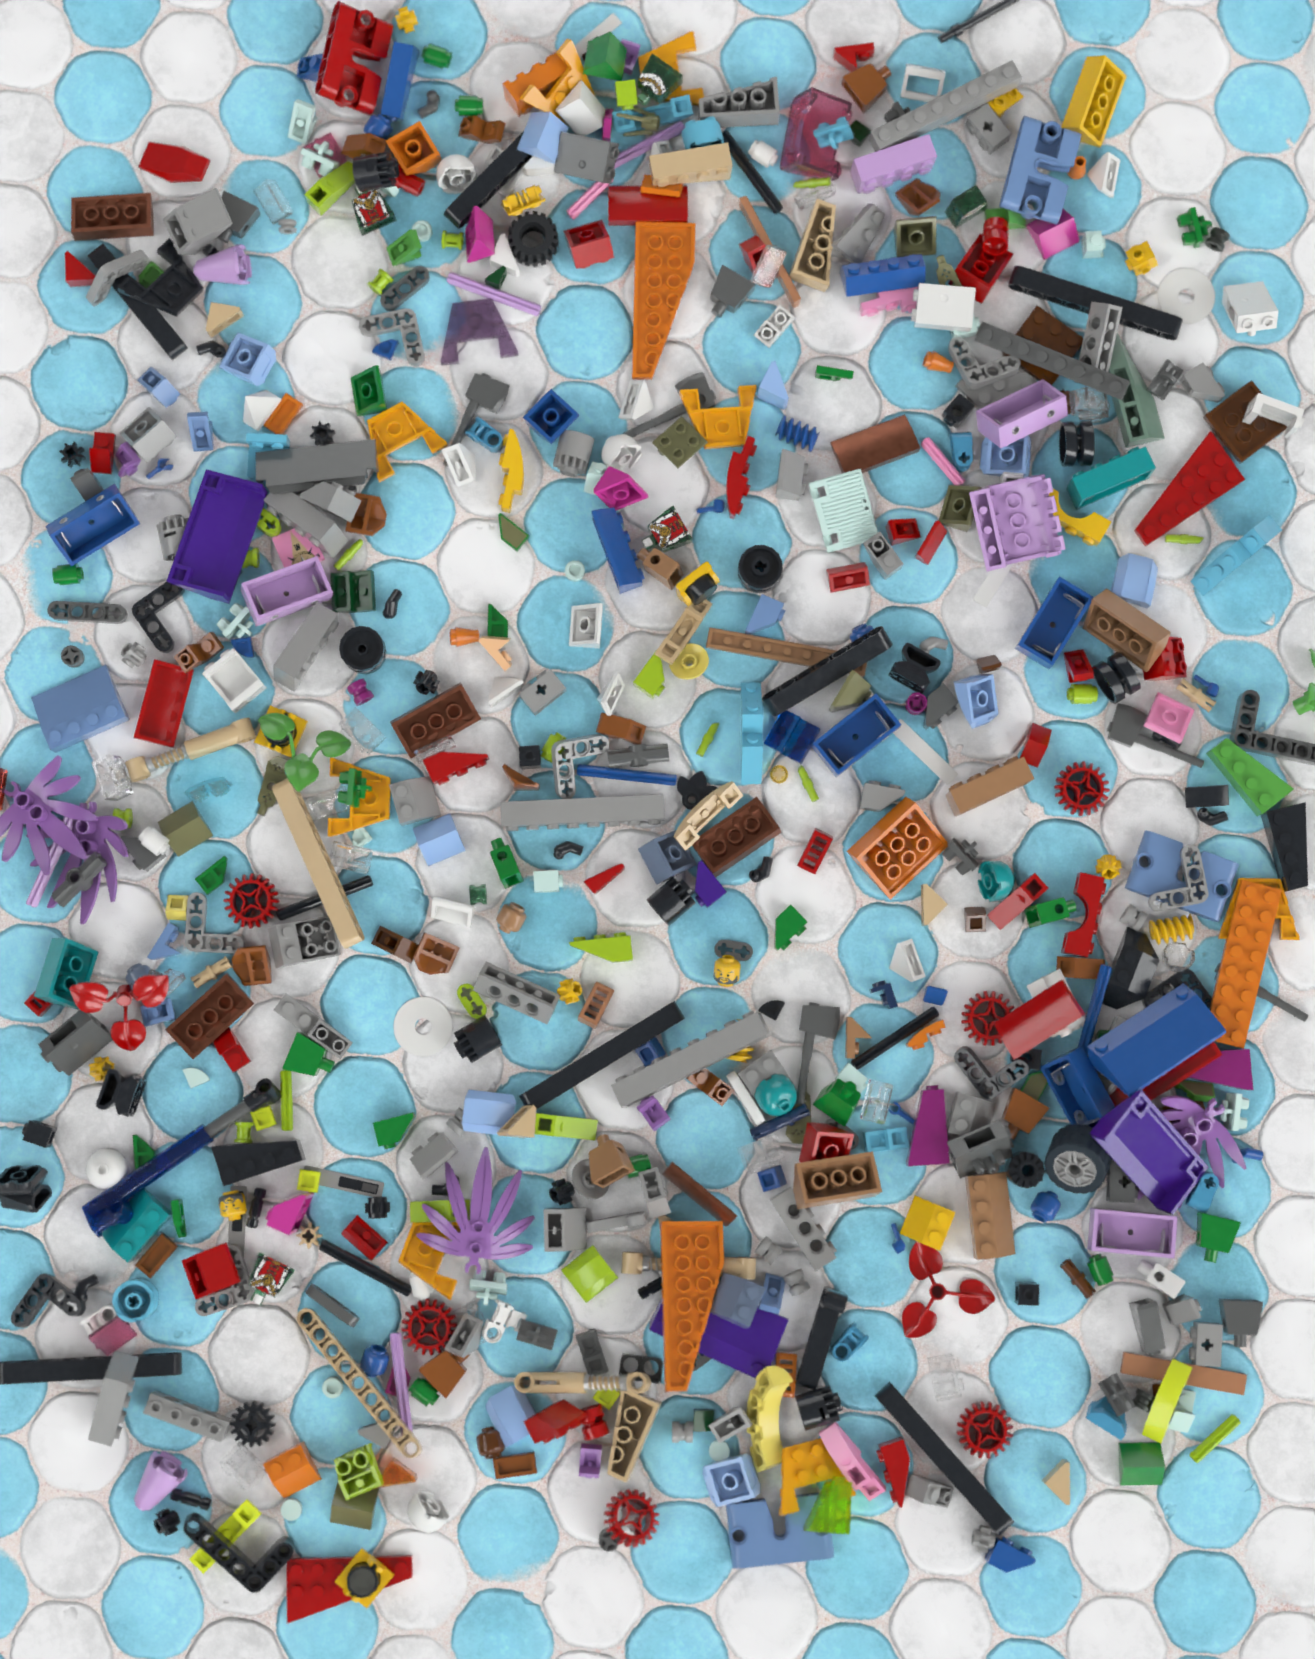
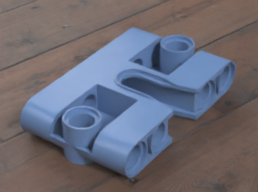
M1024 116L1019 127L999 207L1020 213L1025 219L1036 218L1057 225L1063 210L1068 185L1050 175L1040 173L1037 167L1049 171L1069 172L1070 167H1073L1081 133L1065 128L1062 129L1055 121L1043 123L1040 120ZM1047 131H1050L1053 136L1048 135ZM1027 204L1032 205L1034 210L1029 209Z
M1145 830L1137 854L1133 859V865L1125 889L1149 898L1154 893L1186 887L1185 881L1182 882L1177 877L1181 865L1180 851L1183 848V843ZM1203 851L1200 854L1208 888V898L1203 903L1178 907V909L1214 922H1219L1227 897L1231 894V886L1239 864ZM1140 857L1147 859L1148 865L1146 868L1139 864ZM1192 868L1189 871V877L1193 880L1199 878V871ZM1201 881L1191 883V887L1196 886V892L1193 893V896L1198 897V900H1200L1203 891L1200 892L1197 885H1202ZM1218 885H1221L1224 888V894L1222 896L1218 895L1216 892V887ZM1176 892L1173 895V901L1177 904L1183 902V895L1180 892ZM1168 893L1166 894L1167 898L1165 899H1159L1158 896H1156V901L1162 903L1168 902V905H1170L1168 901Z
M827 1492L796 1495L800 1511L784 1516L786 1530L783 1535L774 1533L773 1520L765 1498L727 1504L726 1512L732 1568L739 1569L833 1558L834 1550ZM825 1521L827 1523L826 1529L822 1531L817 1530V1522ZM735 1530H742L744 1536L742 1539L736 1540L733 1538V1532Z

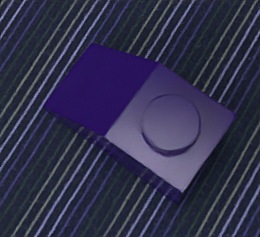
M701 860L697 866L695 894L697 896L694 898L701 907L705 905L708 908L725 895L727 891Z

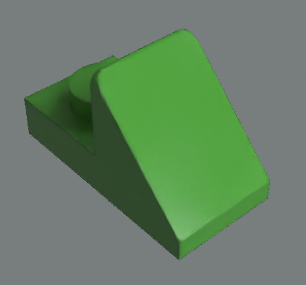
M1004 208L985 209V221L991 217H1001L1008 222L1009 229L1026 228V220L1020 213Z
M416 229L408 230L386 247L392 266L421 257L420 249L422 246Z

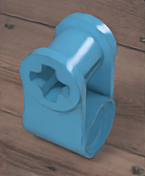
M476 417V422L470 430H466L465 434L490 452H500L503 448L501 434L483 419ZM492 438L499 439L496 445H490L489 441Z
M971 432L950 434L952 462L958 472H966L973 461V439Z
M1205 1172L1188 1194L1186 1205L1206 1213L1219 1186L1217 1176ZM1209 1179L1212 1181L1211 1185H1206L1204 1180Z
M855 1322L847 1327L831 1346V1354L838 1361L848 1360L869 1339L868 1335H864L856 1327L857 1324ZM845 1346V1355L838 1357L836 1355L837 1347Z

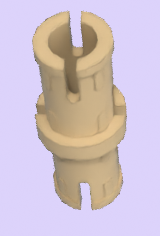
M1183 678L1180 683L1186 688L1179 684L1176 689L1188 696L1192 703L1196 702L1209 713L1212 707L1207 705L1206 702L1214 706L1216 701L1202 693V689H1197Z
M225 956L215 964L207 965L205 970L191 977L197 989L200 988V986L212 979H217L218 975L232 968L233 966L229 963V959Z

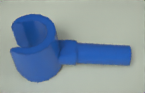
M159 459L157 467L146 475L147 479H150L162 470H172L173 464L166 465V462L170 459Z
M716 499L713 506L696 509L697 514L709 511L722 513L725 502Z
M1198 675L1194 676L1193 679L1207 687V695L1211 697L1217 696L1219 690L1217 684L1209 683Z
M893 1102V1104L899 1107L898 1111L892 1112L888 1109L892 1115H899L913 1124L915 1120L901 1110L898 1103Z
M896 1223L891 1224L897 1241L892 1246L896 1253L899 1254L905 1250V1243L899 1235Z

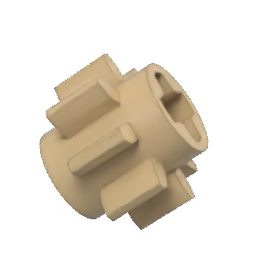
M309 1222L308 1228H305L303 1225L300 1226L302 1232L296 1235L301 1237L302 1240L299 1245L305 1243L308 1249L311 1248V1243L318 1246L319 1242L317 1239L323 1237L317 1231L320 1226L314 1228L312 1227V1222ZM309 1230H311V1234H314L310 1241L308 1237H305Z

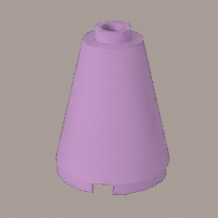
M243 244L235 245L197 260L196 265L193 266L194 275L201 281L238 285L249 284L250 281H247V279L251 278L252 269L250 257L245 255L243 251L247 250Z
M154 1451L151 1454L134 1497L135 1505L142 1511L154 1508L182 1483L188 1475L187 1469L183 1470L180 1466L182 1462L165 1451H162L160 1454H156L157 1451Z

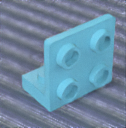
M246 433V441L249 445L248 478H256V452L290 449V439L287 435Z

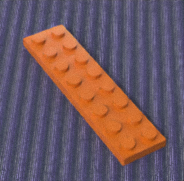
M1240 880L1209 1008L1226 1029V1033L1214 1042L1244 1049L1279 905L1281 889Z

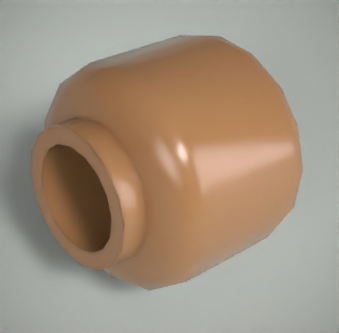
M514 902L504 904L496 918L500 925L499 929L508 934L511 931L518 932L526 920L525 909Z

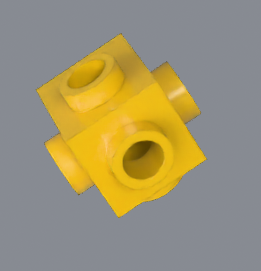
M1148 241L1140 245H1134L1125 252L1128 258L1125 260L1129 271L1133 270L1136 276L1146 274L1152 268L1158 266Z

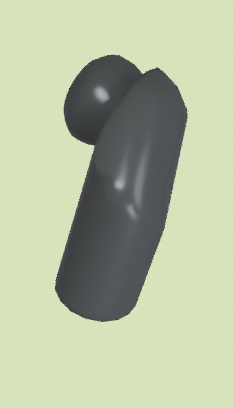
M435 90L427 92L426 106L417 110L421 119L436 112L438 109L440 97Z

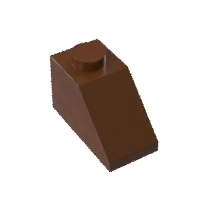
M382 926L379 927L371 944L409 963H412L413 956L419 945Z

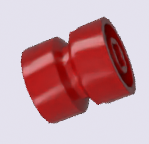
M991 217L983 224V250L989 255L998 256L1005 253L1008 249L1009 224L1004 218Z
M601 1403L580 1409L587 1415V1417L580 1421L583 1425L581 1431L585 1441L610 1433L607 1421L602 1419L604 1412Z

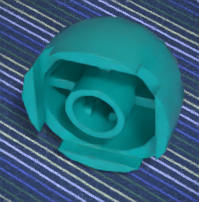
M984 861L981 863L978 873H981L982 880H978V886L983 898L993 902L1002 900L1010 895L1016 881L1010 867L1001 861Z
M774 1074L767 1081L764 1079L760 1082L755 1091V1099L758 1106L766 1114L782 1116L791 1111L795 1106L797 1092L787 1076Z

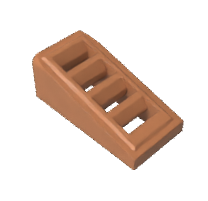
M596 981L578 1016V1021L596 1029L615 990ZM598 990L606 994L607 997L596 994V991ZM595 998L603 1002V1005L592 1001V999ZM589 1005L600 1010L599 1013L589 1009ZM585 1013L595 1017V1020L586 1016Z

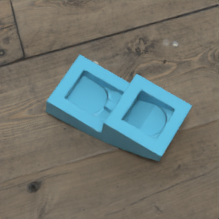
M906 1127L862 1132L865 1153L909 1147Z

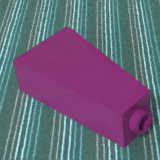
M1250 1049L1221 1051L1223 1056L1188 1077L1236 1089L1253 1090Z
M938 1085L926 1086V1090H921L906 1166L950 1164L944 1089H939Z

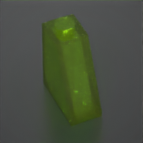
M832 1477V1481H825L803 1526V1531L850 1534L852 1482H845V1477Z

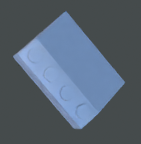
M107 665L31 697L44 737L50 750L55 753L130 720Z

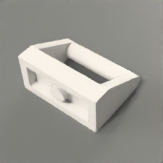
M907 63L900 97L923 102H930L940 97L946 71ZM909 75L939 80L937 96L906 90Z
M434 896L431 918L471 928L476 908L471 905Z

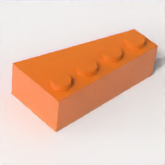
M556 52L546 58V63L538 62L534 64L527 74H524L523 71L517 74L515 81L510 83L507 80L502 83L504 98L518 117L522 114H528L533 109L532 105L519 99L529 85H534L545 97L567 70L568 66Z

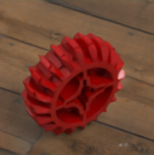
M1085 761L1081 762L1080 768L1077 762L1073 763V769L1067 765L1065 767L1067 772L1063 770L1059 772L1063 778L1057 777L1055 780L1061 784L1054 786L1055 790H1060V792L1055 794V797H1062L1058 804L1061 805L1065 802L1066 805L1063 810L1066 811L1071 807L1070 814L1072 815L1078 810V816H1082L1084 811L1089 816L1091 815V810L1096 813L1098 811L1097 806H1104L1101 800H1108V797L1103 793L1110 791L1109 788H1104V785L1109 784V781H1102L1106 774L1098 775L1099 767L1092 770L1093 763H1090L1087 768ZM1075 773H1084L1080 782L1069 781L1068 779ZM1090 777L1095 781L1097 791L1090 786ZM1082 783H1084V784H1083V785H1084L1083 789L1086 790L1087 792L1084 791V792L1080 795V789L1077 788V787L1081 786ZM1066 786L1073 791L1074 802L1069 798ZM1084 796L1095 797L1091 804L1080 805V801Z
M251 873L248 880L247 876L243 874L242 882L240 879L235 878L237 885L229 884V887L233 890L232 892L225 891V894L230 896V899H224L225 903H230L229 906L225 907V910H232L228 917L236 916L233 921L235 924L241 920V927H245L248 922V927L253 929L255 922L256 926L260 928L261 920L268 924L269 922L266 917L269 916L272 919L275 917L270 912L271 910H278L277 907L273 906V903L278 904L280 900L273 899V897L279 895L277 891L271 892L275 885L267 886L270 881L268 878L262 882L263 876L259 874L255 880V875ZM248 885H259L251 893H246L242 890V888ZM263 891L267 895L266 908L260 902ZM237 895L243 900L240 912L236 906ZM245 896L251 898L255 897L256 899L254 900L256 901V904L259 905V907L252 904L248 905L247 903L249 902L247 901L248 899ZM252 909L262 912L256 917H244Z
M983 991V998L979 993H976L977 1001L969 998L968 1000L972 1005H964V1008L969 1011L961 1013L962 1016H967V1020H961L962 1024L968 1023V1027L963 1029L964 1032L971 1030L972 1032L968 1037L972 1038L976 1035L975 1043H979L983 1039V1046L987 1045L988 1040L991 1046H995V1039L999 1044L1003 1043L999 1033L989 1036L992 1026L997 1020L989 1022L988 1025L984 1018L979 1016H987L990 1012L993 1019H1001L1002 1017L997 1016L995 1013V1003L1001 1007L1004 1016L1014 1009L1013 1005L1006 1006L1010 1001L1009 999L1001 1001L1003 994H999L995 998V991L990 993V997H988L987 991ZM988 1001V1006H986L984 1013H974L979 1004ZM973 1019L979 1020L982 1023L983 1034L976 1029Z
M427 1298L425 1306L419 1300L417 1302L418 1309L416 1306L411 1305L410 1308L413 1313L406 1311L405 1315L410 1319L402 1320V1323L407 1324L408 1327L401 1328V1331H408V1334L403 1337L404 1340L411 1338V1341L407 1344L408 1347L412 1346L413 1343L417 1345L414 1348V1352H417L421 1347L422 1355H425L426 1350L429 1349L430 1356H433L435 1348L437 1353L440 1354L442 1352L440 1346L446 1347V1341L449 1342L450 1335H453L455 1331L451 1327H457L458 1323H451V1320L456 1318L455 1314L448 1316V1313L452 1310L451 1307L447 1308L446 1311L442 1309L445 1306V1302H442L440 1307H438L437 1299H434L433 1305H430V1300ZM432 1310L438 1312L439 1315L430 1319L421 1312ZM415 1317L419 1319L421 1324V1330L416 1335L413 1331ZM443 1319L446 1322L444 1338L438 1330V1324ZM437 1320V1322L434 1324L432 1328L434 1330L433 1332L429 1330V1332L426 1331L422 1334V1332L425 1330L427 1326L426 1322H429L430 1324L431 1322L433 1323ZM429 1335L438 1342L427 1344L420 1341V1339Z
M980 1401L979 1408L972 1403L973 1410L970 1411L968 1408H965L964 1410L968 1415L960 1414L959 1416L964 1420V1423L957 1422V1426L963 1428L958 1430L957 1434L960 1436L964 1435L959 1439V1442H967L963 1448L965 1450L971 1448L970 1454L972 1456L978 1451V1458H982L984 1452L987 1459L991 1457L990 1452H993L997 1457L998 1448L1002 1452L1005 1451V1448L1002 1446L1003 1443L1010 1445L1006 1437H1013L1012 1433L1007 1432V1430L1013 1429V1425L1006 1424L1011 1418L1009 1416L1004 1417L1006 1414L1004 1409L998 1412L1000 1409L998 1404L992 1409V1402L990 1401L987 1402L986 1407L984 1402ZM989 1413V1416H986L983 1421L973 1420L977 1415ZM995 1417L999 1419L1001 1424L1000 1434L993 1430ZM969 1425L977 1430L974 1443L969 1437ZM987 1425H989L987 1428L992 1434H990L989 1432H984L983 1434H981L982 1431L978 1426L985 1428ZM988 1438L996 1440L989 1446H980Z
M630 1489L625 1490L624 1493L620 1491L617 1493V1497H611L612 1503L606 1504L610 1511H605L604 1515L609 1517V1519L604 1520L603 1523L610 1525L606 1532H613L611 1539L618 1537L617 1544L620 1545L624 1542L625 1547H630L632 1544L635 1548L638 1547V1544H646V1540L652 1539L651 1533L657 1532L656 1528L653 1527L660 1523L654 1520L655 1517L659 1516L658 1512L654 1513L653 1511L657 1505H650L651 1497L645 1500V1492L639 1495L637 1489L633 1490L632 1493ZM628 1501L638 1504L642 1509H634L632 1504L630 1505ZM621 1506L622 1518L618 1521L617 1514ZM638 1514L634 1520L625 1522V1520L629 1519V1516ZM645 1515V1526L641 1530V1519ZM621 1527H628L634 1535L627 1534Z

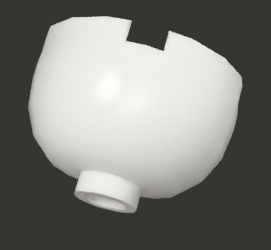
M459 154L445 157L440 161L436 169L438 186L443 188L445 193L449 194L462 193L464 191L463 188H467L477 178L472 162L467 157Z
M628 435L611 436L605 441L602 448V461L607 468L611 466L622 471L628 465L630 469L642 454L641 446L633 437Z
M107 1148L92 1154L87 1161L85 1170L86 1176L92 1185L99 1189L108 1190L122 1184L127 1178L129 1168L126 1158L119 1151Z
M420 1489L412 1497L408 1504L407 1513L410 1524L414 1529L423 1532H434L447 1522L450 1514L445 1504L441 1500L438 1504L432 1498L435 1494L426 1489Z

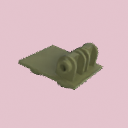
M682 416L652 442L658 449L661 456L665 455L677 468L682 466L708 443Z

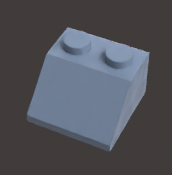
M676 830L655 838L638 848L656 885L697 865L689 848L686 851L683 850L674 838Z
M723 1273L713 1297L710 1313L744 1329L748 1328L765 1288L747 1279Z

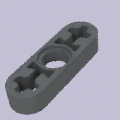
M416 266L381 295L380 302L382 307L386 311H394L429 282L428 270L423 266ZM418 272H419L420 274H423V273H424V279H423V280L420 279V278L417 279V275H416V274H417ZM410 278H412V281L417 279L415 281V287L413 286V283L409 280ZM402 284L410 285L411 289L408 293H401L399 291ZM395 297L392 305L390 303L386 304V298L392 299Z
M311 1284L305 1292L309 1297L349 1326L355 1327L360 1320L354 1312L318 1286Z

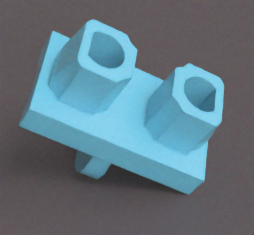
M846 117L838 118L836 124L829 125L826 122L818 125V129L813 130V135L817 139L820 148L831 145L835 150L839 148L838 143L854 139V133Z

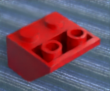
M1169 637L1165 649L1147 672L1143 670L1144 680L1160 681L1187 677V665L1184 659L1182 638Z
M227 1242L181 1261L196 1300L241 1282Z
M562 1399L523 1422L534 1444L541 1441L546 1444L555 1439V1437L558 1439L567 1434L569 1428L572 1430L580 1426V1421L587 1417L584 1411Z

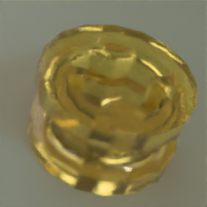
M774 766L770 771V778L775 783H783L788 778V771L784 766ZM777 769H782L781 772H785V776H782L781 780H776L777 777H773V773L777 772Z

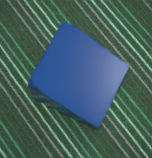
M927 986L923 1001L942 1006L948 991L942 988Z
M656 1037L635 1049L645 1067L652 1064L651 1061L666 1055L665 1050Z
M781 1165L757 1172L763 1192L787 1184Z

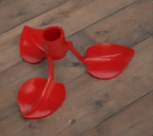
M168 975L141 976L134 982L133 990L127 984L118 987L117 992L114 991L107 999L108 989L97 982H82L72 985L70 992L76 1006L86 1013L98 1012L102 1009L103 1002L108 1003L113 998H116V1002L124 1007V1022L117 1021L113 1023L111 1037L120 1048L133 1051L144 1041L146 1028L139 1020L132 1019L128 1021V1005L132 1003L133 998L136 1001L141 1000L146 1007L160 1005L168 993L169 978Z
M916 1242L909 1255V1268L912 1275L918 1280H924L929 1276L932 1283L929 1293L932 1298L926 1307L920 1302H913L904 1308L902 1313L904 1336L907 1338H918L931 1332L936 1326L937 1315L929 1309L935 1300H942L946 1295L960 1296L958 1300L959 1306L968 1314L982 1312L995 1301V1296L988 1286L976 1279L962 1281L960 1292L946 1291L942 1284L935 1282L932 1275L939 1273L942 1269L943 1258L941 1254L932 1247Z

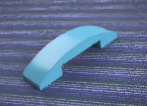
M690 95L670 99L671 102L641 108L645 111L656 113V116H660L659 127L694 115ZM632 110L612 112L616 133L645 130V128L641 127L640 121L617 117L616 114L623 113L638 117L645 115Z

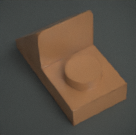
M846 1017L845 1058L854 1059L855 1054H859V1042H855V1038H871V1036L852 1017Z

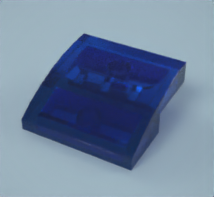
M786 710L778 716L764 744L785 757L802 764L821 729Z

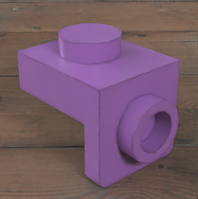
M622 39L621 43L627 49L623 73L632 75L638 59L640 44Z
M128 442L120 445L115 454L123 465L118 473L120 478L135 474L141 462L136 451Z
M653 1095L641 1100L640 1105L636 1107L654 1131L671 1120L660 1102Z
M581 1443L578 1476L599 1478L602 1445Z

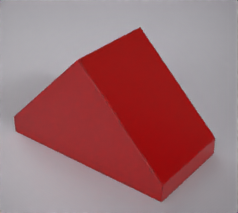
M66 251L65 279L70 287L91 286L95 275L69 251Z
M916 518L892 519L887 522L886 531L891 546L921 538Z
M1032 723L1019 759L1024 757L1028 765L1038 768L1048 747L1052 730Z

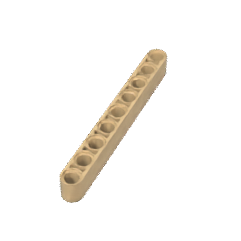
M288 779L273 785V793L341 945L347 949L365 940L362 929L301 793L291 785Z
M308 1308L300 1310L297 1314V1322L399 1451L407 1458L418 1457L422 1452L420 1441L314 1310ZM306 1313H311L312 1321L309 1324L303 1322V1316ZM319 1329L325 1331V1337L322 1340L316 1338V1332ZM332 1345L338 1347V1353L335 1356H330L328 1351ZM349 1361L351 1369L344 1373L341 1366L343 1362ZM358 1377H362L364 1380V1385L360 1389H357L354 1385ZM371 1393L377 1396V1402L374 1405H370L367 1402V1398ZM385 1409L390 1412V1418L386 1422L380 1418L381 1412ZM397 1426L403 1428V1435L400 1438H396L393 1434L394 1428ZM410 1442L415 1443L417 1448L416 1452L412 1455L406 1449Z

